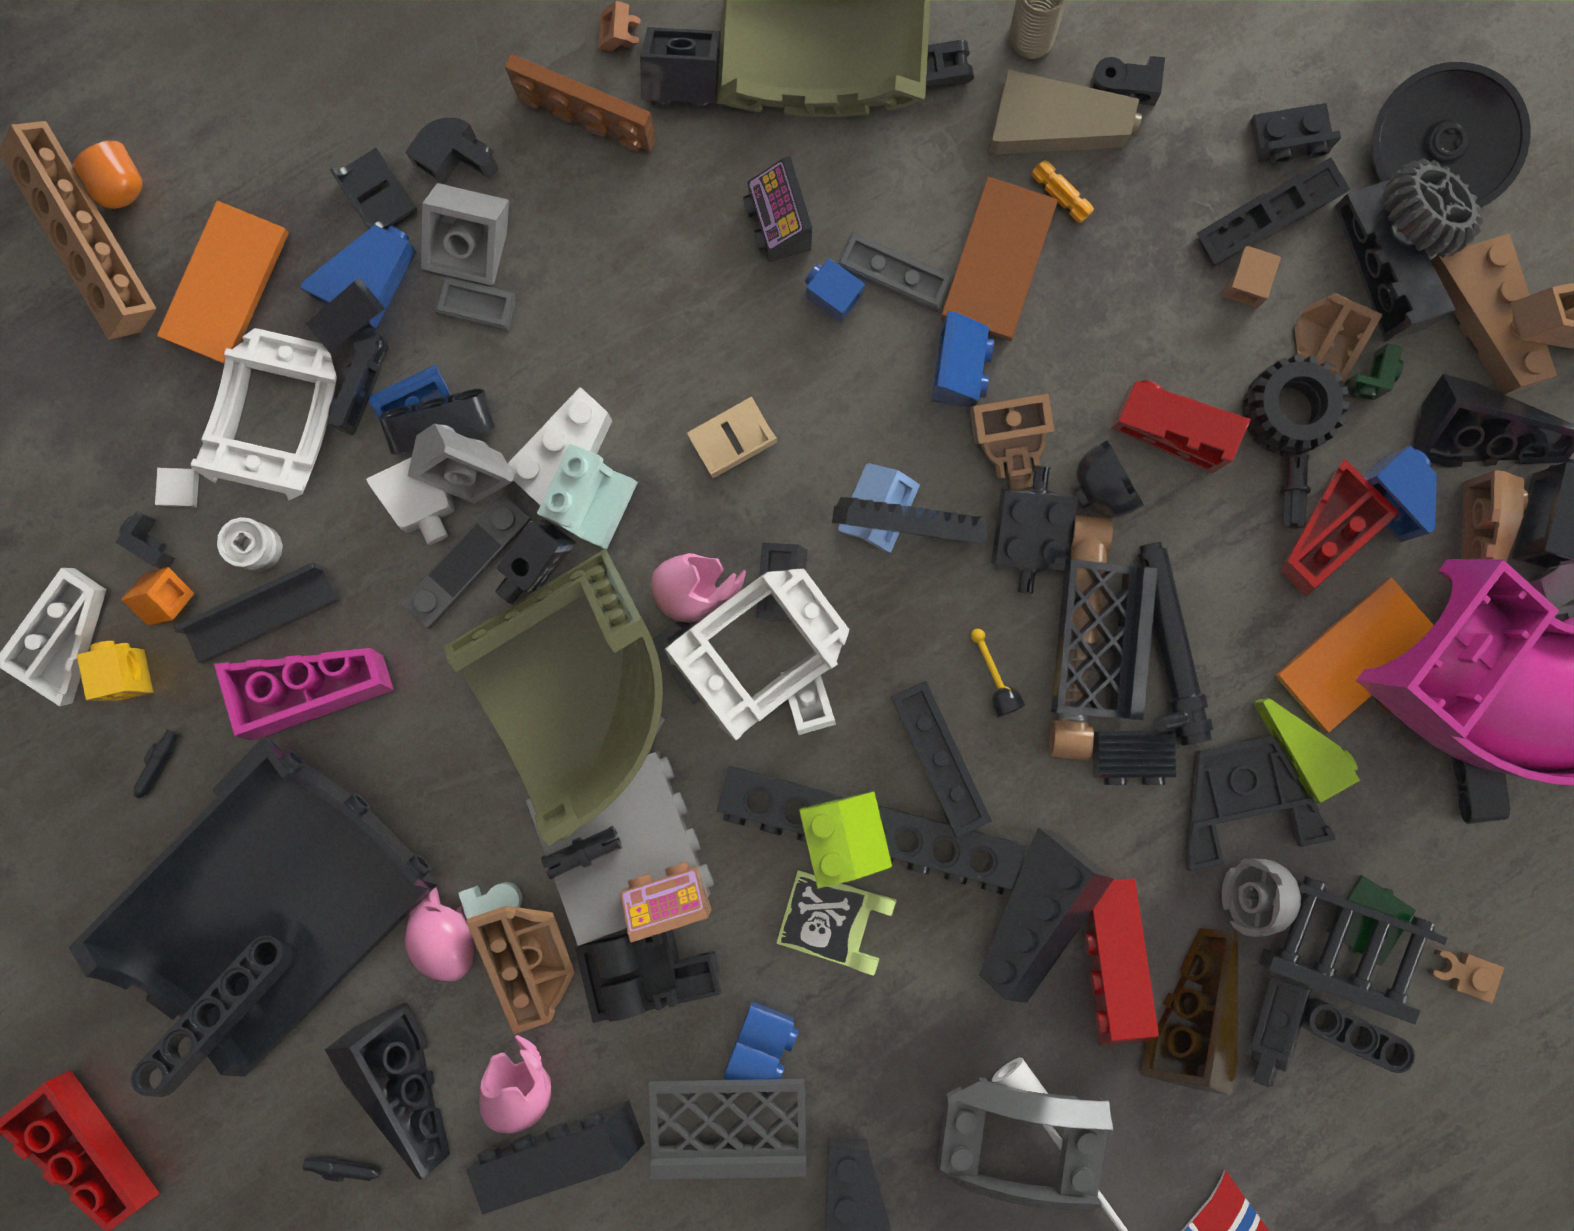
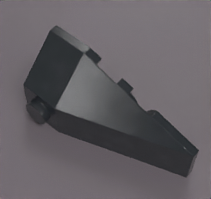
M1442 374L1422 403L1415 449L1423 452L1431 463L1447 467H1462L1463 462L1482 461L1484 466L1497 465L1499 460H1519L1521 464L1564 463L1574 453V424L1476 382Z

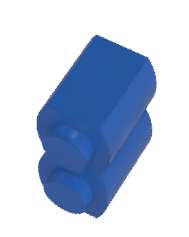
M751 1001L727 1063L723 1079H781L785 1066L779 1064L780 1058L784 1050L791 1052L799 1031L793 1028L794 1017Z

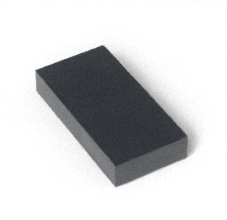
M359 278L353 281L312 317L306 325L331 354L385 308L362 279Z

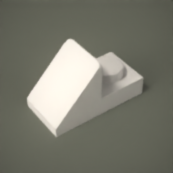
M821 675L788 698L798 735L836 725Z

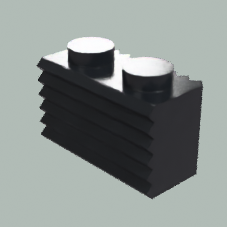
M1175 731L1093 732L1094 777L1104 778V785H1127V778L1142 777V785H1165V777H1176Z

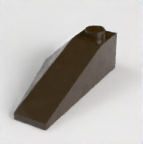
M1200 928L1180 968L1182 976L1173 994L1168 993L1163 1003L1166 1005V1009L1157 1025L1159 1037L1146 1041L1141 1075L1196 1090L1232 1096L1238 1060V933Z

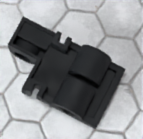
M672 930L635 942H630L629 935L625 934L575 947L592 1023L604 1020L610 1022L624 1020L649 1010H661L667 1005L670 1008L680 1003L712 997L722 993L717 975L720 969L715 951L700 953L679 960Z

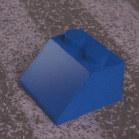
M947 312L940 333L931 402L972 407L977 405L979 397H986L989 376L983 375L984 361H991L994 339H988V326L957 312Z
M1411 446L1382 458L1363 475L1400 512L1386 526L1400 542L1429 534L1435 529L1437 474L1430 467L1431 462L1428 457L1420 450L1413 449Z

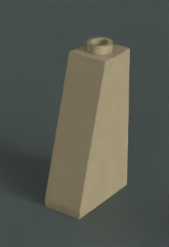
M1008 69L988 153L999 155L1124 148L1130 136H1136L1140 127L1142 114L1136 113L1139 99Z

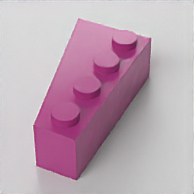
M371 648L320 653V655L286 656L285 658L271 660H247L242 663L230 664L227 662L214 664L234 736L249 741L394 691L384 656Z

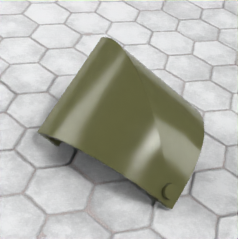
M606 548L444 646L447 662L455 673L460 671L512 758L535 809V819L539 834L547 846L552 845L558 840L561 841L569 838L576 829L599 815L627 788L642 767L652 747L660 721L663 698L662 672L652 637Z

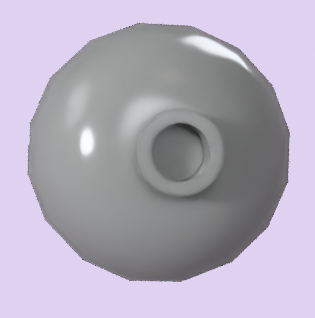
M1255 858L1239 861L1241 863L1236 868H1230L1227 871L1222 884L1224 910H1230L1231 916L1234 921L1229 922L1233 928L1246 936H1269L1285 930L1295 920L1301 906V893L1296 879L1289 870L1272 860Z

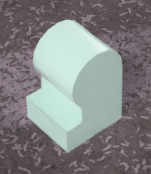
M501 882L484 895H481L479 886L459 892L467 919L504 906L520 908L523 901L520 888L511 882Z

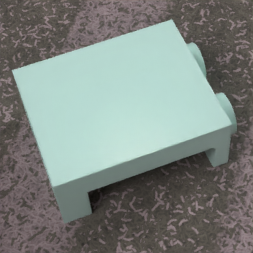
M569 443L537 514L575 537L607 550L638 482L633 478L613 471L603 463V458L598 454Z

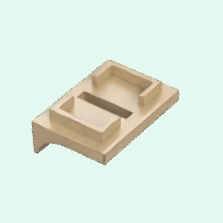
M752 397L687 432L712 479L777 443V437L771 431ZM729 424L744 452L739 455L736 453L721 425Z

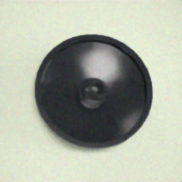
M1463 61L1440 63L1425 68L1402 82L1386 99L1376 117L1370 145L1371 159L1376 176L1381 183L1390 180L1398 170L1413 160L1417 162L1422 158L1429 162L1435 160L1442 168L1448 166L1450 172L1455 176L1460 175V180L1464 184L1469 185L1468 190L1470 193L1477 196L1475 203L1482 208L1508 189L1525 163L1531 139L1529 113L1522 96L1515 86L1503 75L1491 68Z

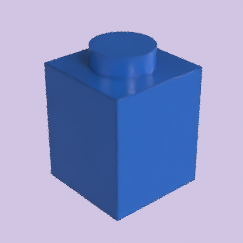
M830 258L827 259L822 267L816 264L805 279V283L808 284L806 287V297L841 323L864 293L865 284Z

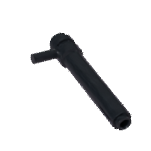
M1162 542L1142 545L1139 547L1140 554L1137 555L1140 567L1158 568L1153 625L1171 700L1168 702L1170 714L1157 717L1154 721V726L1160 732L1174 729L1176 737H1180L1182 746L1212 740L1210 732L1214 730L1212 719H1207L1205 708H1208L1206 694L1201 693L1168 550L1163 548Z

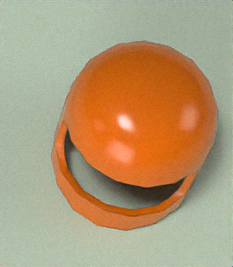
M118 141L97 143L82 151L75 158L73 167L82 180L87 192L99 206L108 209L122 208L134 202L141 194L143 180L122 143Z

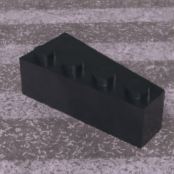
M1390 180L1348 193L1335 205L1373 310L1382 314L1378 325L1385 342L1427 329L1456 310L1425 249L1418 251L1413 242H1406L1404 234L1396 232L1398 227L1395 222L1389 221L1388 217L1391 213L1383 206L1386 202L1383 193L1387 189L1386 184Z

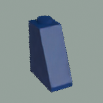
M374 225L306 278L300 288L311 298L327 305L353 281L361 278L385 308L366 324L376 329L416 251L408 241L410 237L404 232L392 226L385 230Z

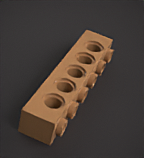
M40 121L12 124L0 147V156L105 336L109 340L141 333L157 308L48 123Z

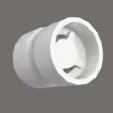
M239 517L230 520L222 527L217 540L219 554L226 562L249 571L262 572L269 570L277 564L282 555L283 545L278 533L273 528L250 518Z

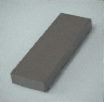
M855 232L851 233L837 263L850 274L935 312H938L953 279V275Z

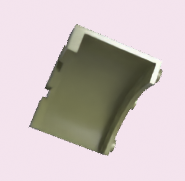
M723 0L717 103L760 113L762 106L783 108V116L848 117L868 115L869 107L885 105V108L890 111L925 100L931 0Z

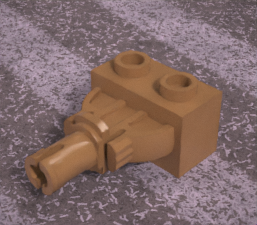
M1049 393L969 407L974 444H981L985 456L995 465L997 479L1005 478L1006 472L1010 489L1021 490L1032 487V471L1034 472L1035 470L1034 465H1040V457L1046 446V433L1054 431Z

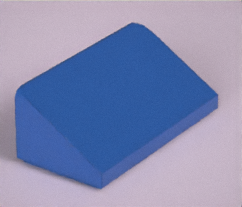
M433 365L371 395L369 400L378 418L382 413L391 409L451 395L437 365Z

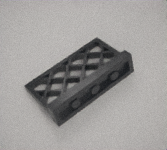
M1065 559L1051 712L1143 720L1158 568ZM1077 568L1086 569L1094 581L1084 592H1081L1076 585ZM1098 571H1105L1102 575L1098 573ZM1122 573L1121 591L1114 596L1105 582L1113 574ZM1100 589L1108 603L1096 613L1087 599L1096 590ZM1081 606L1090 618V621L1078 631L1072 619L1073 612ZM1114 609L1119 617L1118 628L1111 634L1102 620ZM1096 627L1105 641L1092 651L1084 637ZM1078 644L1087 658L1074 669L1069 662V651ZM1111 648L1115 654L1114 666L1107 672L1098 658ZM1093 665L1101 679L1089 690L1080 675ZM1074 682L1083 696L1073 706L1064 705L1066 689ZM1106 685L1112 692L1110 709H1103L1095 698ZM1089 703L1092 708L1084 706Z

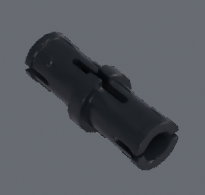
M612 825L608 829L583 840L581 837L572 840V845L547 856H542L543 867H549L548 871H546L549 879L552 880L556 876L581 865L583 868L591 866L592 860L622 849L623 846L620 838L613 839L617 834L615 827Z

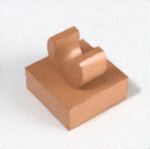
M615 1L600 13L598 49L612 52L620 45L631 48L639 43L638 37L631 36L628 33V27L634 29L640 25L641 21L637 16L629 15V4Z

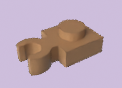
M1435 949L1434 954L1446 960V967L1441 971L1429 968L1428 973L1431 976L1441 980L1454 978L1451 985L1452 989L1493 1004L1505 967L1462 952L1460 961H1458L1453 953L1442 949Z

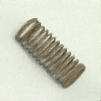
M1016 0L1008 35L1013 50L1020 56L1029 59L1040 58L1047 54L1054 46L1067 0Z

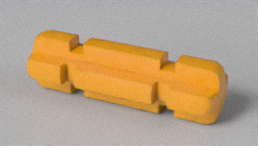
M1041 161L1033 169L1032 177L1040 185L1043 183L1046 185L1044 189L1053 198L1058 199V203L1064 209L1068 208L1070 210L1069 214L1076 222L1081 223L1086 220L1093 212V206L1085 198L1081 199L1079 197L1080 193L1061 174L1055 173L1056 168L1049 161Z

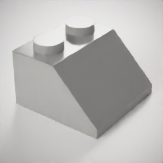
M437 183L422 205L421 269L493 286L507 236L509 200Z
M434 423L416 436L407 476L475 504L513 482L514 474L501 452L489 448L481 440L469 439L455 433V430L449 426Z

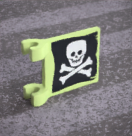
M798 870L776 944L846 965L874 976L880 958L859 952L871 910L892 916L897 899L843 883L818 888L814 874Z

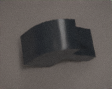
M441 118L430 122L420 130L405 152L414 166L442 184L449 178L459 161L465 163L489 180L492 179L498 170V166L492 156L494 152L486 144L475 139L476 135L470 123L458 118Z

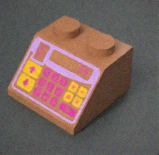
M683 862L665 868L666 876L652 880L649 873L628 880L629 887L623 889L620 893L630 942H635L709 917L712 909L698 865L689 868L688 863Z

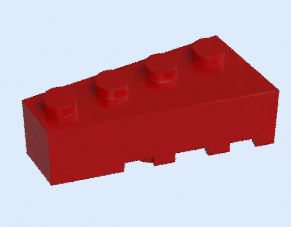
M1135 878L1113 880L1086 918L1088 932L1084 934L1086 953L1091 958L1090 984L1095 998V1018L1099 1046L1145 1042L1159 1037Z
M71 1070L42 1084L0 1118V1136L2 1135L14 1145L12 1151L23 1160L29 1158L44 1171L42 1177L52 1186L59 1184L71 1195L69 1200L104 1231L113 1230L160 1194Z

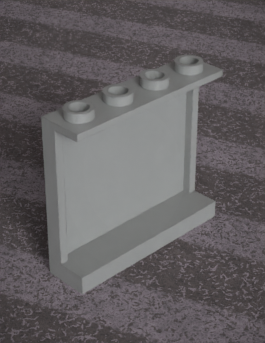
M659 751L647 755L642 767L631 783L605 810L576 829L569 838L561 841L558 840L550 846H547L539 834L535 819L536 812L531 799L526 800L546 856L572 845V840L581 837L582 840L608 829L612 825L617 831L616 837L613 839L619 837L621 840L622 849L592 860L591 866L583 868L581 865L554 878L578 946L627 928L620 892L629 887L628 880L650 873L653 880L666 876L665 868L687 862L689 868L698 865L707 896L709 897L710 895L708 887L714 885L707 864L701 866L695 853V851L701 849L694 828L688 830L682 817V815L688 813L685 802L680 792L674 794L669 779L675 778L668 757L661 758Z

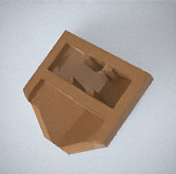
M1337 293L1318 300L1304 308L1294 326L1297 355H1302L1303 360L1309 356L1318 357V365L1326 361L1332 365L1329 371L1333 375L1339 372L1343 378L1340 381L1345 382L1381 319L1382 314Z

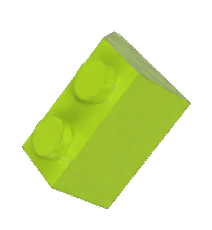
M874 791L799 809L818 888L856 880L892 867Z

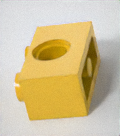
M103 641L91 644V651L76 654L86 700L118 702L154 693L144 649L131 648L129 643L115 644L114 641Z

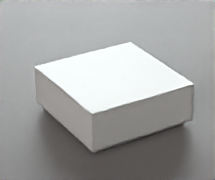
M157 468L155 505L160 507L197 508L199 473L194 469Z

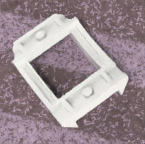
M254 328L242 337L244 341L234 349L226 348L225 364L217 398L201 439L203 442L197 458L192 460L191 467L215 484L218 478L285 493L289 501L303 494L326 431L329 407L333 401L337 376L331 355L322 343ZM252 368L316 383L308 419L296 454L234 440Z
M804 568L766 572L665 648V652L671 665H675L717 719L719 722L718 726L733 740H737L757 721H761L797 691L827 670L835 667L838 664L836 661L841 647L845 645L849 628ZM772 594L814 652L781 674L753 697H750L708 640L763 598Z

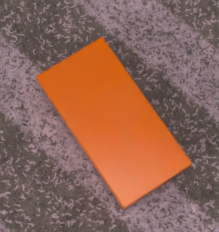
M216 201L157 336L170 343L225 364L226 348L234 349L241 343L289 232L284 227Z
M1390 577L1379 584L1274 676L1324 733H1329L1372 696L1356 681L1365 668L1380 667L1397 659L1415 646L1434 625L1395 580Z

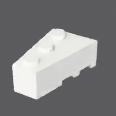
M61 568L0 652V668L58 706L72 704L81 678L76 654L89 651L107 589L75 568Z

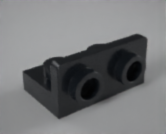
M1327 103L1254 114L1250 119L1258 162L1271 160L1272 164H1281L1292 160L1294 156L1307 154L1308 158L1322 157L1329 154L1331 149L1341 139L1340 131L1332 132Z

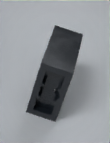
M1567 459L1566 462L1559 465H1550L1549 468L1532 474L1528 490V503L1523 511V518L1519 527L1512 559L1547 569L1574 563V459Z

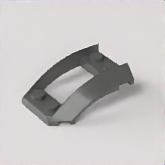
M978 1077L977 1083L963 1090L960 1086L946 1094L937 1169L964 1189L997 1200L1046 1209L1094 1211L1102 1205L1098 1198L1104 1151L1107 1131L1113 1130L1109 1101L1107 1098H1099V1101L1079 1100L1077 1096L1026 1091L987 1081L986 1078ZM986 1111L1026 1122L1064 1127L1056 1187L1016 1183L978 1173Z

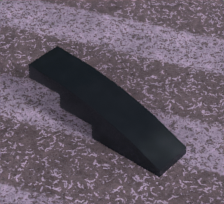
M1332 157L1267 194L1259 195L1199 231L1197 235L1216 266L1241 253L1246 246L1252 247L1349 192L1350 188Z

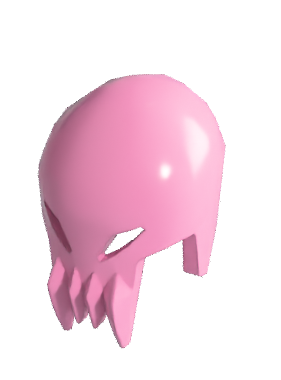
M692 553L675 556L662 562L654 570L650 583L652 596L657 607L664 615L681 622H698L741 590L746 571L743 569L737 577L735 573H732L716 588L715 584L724 571L719 559L707 558Z
M436 887L409 913L404 942L405 950L413 965L423 975L433 980L452 982L461 979L472 967L475 946L467 925L463 906L458 907L457 911L442 906Z
M518 1035L515 1036V1039L521 1048L520 1054L524 1061L514 1064L505 1053L493 1055L490 1058L480 1086L479 1110L481 1117L487 1127L499 1133H516L535 1125L544 1115L551 1097V1081L542 1066L540 1052L536 1050L537 1048L534 1044Z

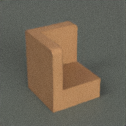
M1246 246L1242 251L1235 275L1227 282L1222 297L1258 308L1269 297L1281 257Z

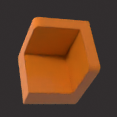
M169 567L141 575L121 601L146 625H154L174 620L194 595V592Z

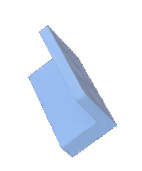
M868 463L865 465L852 497L873 500L874 502H887V504L911 506L920 484L898 470ZM840 524L838 528L844 534L861 538L878 549L890 553L899 535L898 532Z

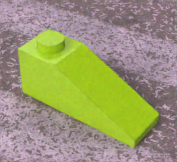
M1270 698L1258 699L1253 702L1270 735H1274L1299 775V781L1309 797L1313 798L1314 802L1321 803L1360 781L1355 772L1358 769L1357 764L1347 750L1343 751L1339 745Z

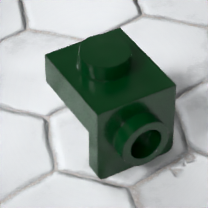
M1388 343L1375 351L1369 376L1356 374L1346 380L1344 387L1347 386L1348 390L1354 391V396L1365 400H1376L1377 397L1379 398L1392 391L1394 382L1399 379L1403 370L1404 362L1400 360L1402 347Z

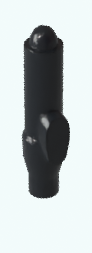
M167 729L162 739L157 744L154 743L148 750L144 758L146 766L133 788L136 798H142L149 793L164 763L170 757L174 742L179 735L176 732Z
M306 1157L303 1163L304 1171L322 1175L323 1179L334 1182H342L345 1178L371 1181L380 1175L379 1170L374 1168V1165L338 1161L333 1158L314 1159Z

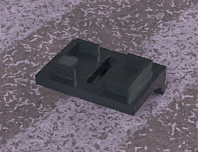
M377 148L372 149L342 168L329 169L368 229L377 225L387 230L389 226H393L417 210ZM387 182L390 184V186L362 204L358 201Z

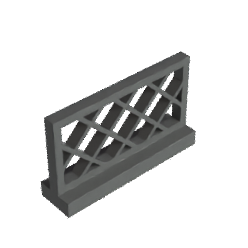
M805 1079L649 1081L650 1180L807 1177ZM743 1092H752L760 1100L748 1112L734 1101ZM780 1092H797V1102L787 1112L773 1101ZM702 1093H713L721 1100L709 1113L695 1102ZM658 1094H674L682 1103L669 1114L658 1104ZM727 1106L741 1118L729 1131L715 1119ZM765 1106L780 1117L768 1130L754 1119ZM688 1107L702 1119L691 1131L676 1120ZM797 1112L798 1122L792 1118ZM658 1116L663 1119V1121L660 1124L658 1121ZM747 1124L760 1135L753 1144H743L735 1137ZM785 1124H788L798 1133V1143H781L773 1135ZM669 1125L683 1137L676 1145H659V1135ZM709 1125L722 1137L715 1144H704L696 1136Z

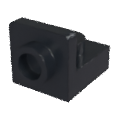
M138 511L133 516L128 517L119 530L120 537L116 543L154 567L160 569L170 568L175 558L164 552L167 545L148 534L156 520Z

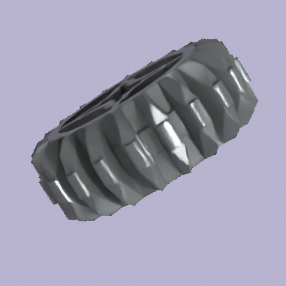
M1424 158L1418 162L1413 160L1398 170L1386 184L1387 189L1383 193L1386 202L1383 206L1391 213L1388 217L1389 221L1395 222L1398 227L1396 232H1402L1406 237V242H1413L1418 251L1425 249L1431 257L1437 254L1444 258L1447 255L1453 256L1455 253L1461 252L1481 232L1480 225L1483 223V219L1479 215L1482 209L1475 203L1477 196L1470 193L1468 190L1469 185L1464 184L1460 180V175L1455 176L1451 173L1448 166L1442 168L1435 160L1432 162Z

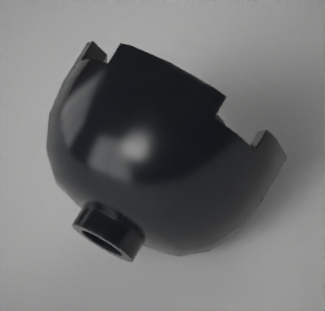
M1108 440L1093 447L1084 454L1076 470L1079 486L1073 489L1083 508L1091 505L1099 515L1114 518L1130 514L1144 506Z

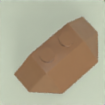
M504 906L466 919L513 1035L550 1023L555 1014V1008L563 998L575 973L553 912Z

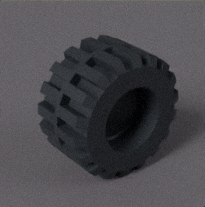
M1293 355L1288 360L1286 357L1278 360L1252 381L1249 385L1251 390L1245 394L1243 402L1248 403V406L1242 409L1243 417L1251 419L1247 430L1248 432L1255 430L1257 436L1254 440L1259 445L1265 441L1268 443L1267 451L1274 453L1277 450H1281V455L1283 456L1287 453L1300 455V453H1307L1325 444L1339 433L1337 429L1344 426L1347 419L1342 414L1349 411L1350 402L1343 401V397L1347 396L1349 392L1347 386L1341 388L1338 383L1343 379L1338 372L1333 375L1329 371L1332 365L1326 361L1318 365V357L1309 356L1303 360L1302 355ZM1290 387L1297 389L1308 398L1311 405V418L1308 425L1295 424L1283 415L1279 407V394L1282 388Z

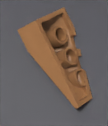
M1494 470L1463 482L1461 559H1503L1507 562L1523 518V511L1528 503V494L1524 489V478L1505 471Z

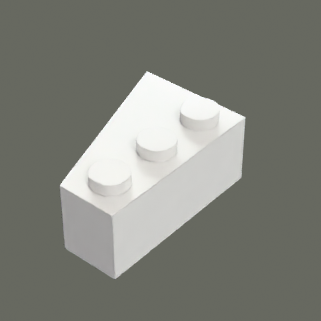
M580 387L510 460L508 465L514 474L513 480L541 506L569 443L595 454L598 453L612 423L608 412Z

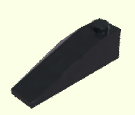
M402 1003L353 1027L327 1047L325 1051L344 1085L418 1179H424L450 1155L441 1110L435 1107L431 1088V1085L435 1083L433 1073L427 1070L423 1049L427 1048L425 1035L408 1004Z

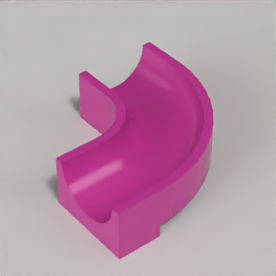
M1447 559L1438 572L1452 584V593L1444 612L1436 624L1406 653L1380 667L1365 668L1356 681L1410 729L1436 748L1458 760L1503 774L1551 784L1574 785V617L1565 621L1556 619L1555 616L1559 610L1503 559Z

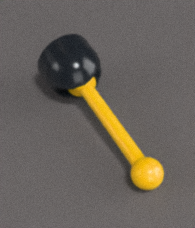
M974 629L970 635L971 640L978 644L997 687L992 698L993 708L997 717H1002L1026 706L1022 696L1016 689L1004 686L985 644V632L982 629Z

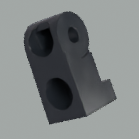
M1150 56L1146 65L1125 64L1118 58L1106 57L1096 65L1090 81V87L1139 99L1138 104L1155 106L1161 95L1165 57Z

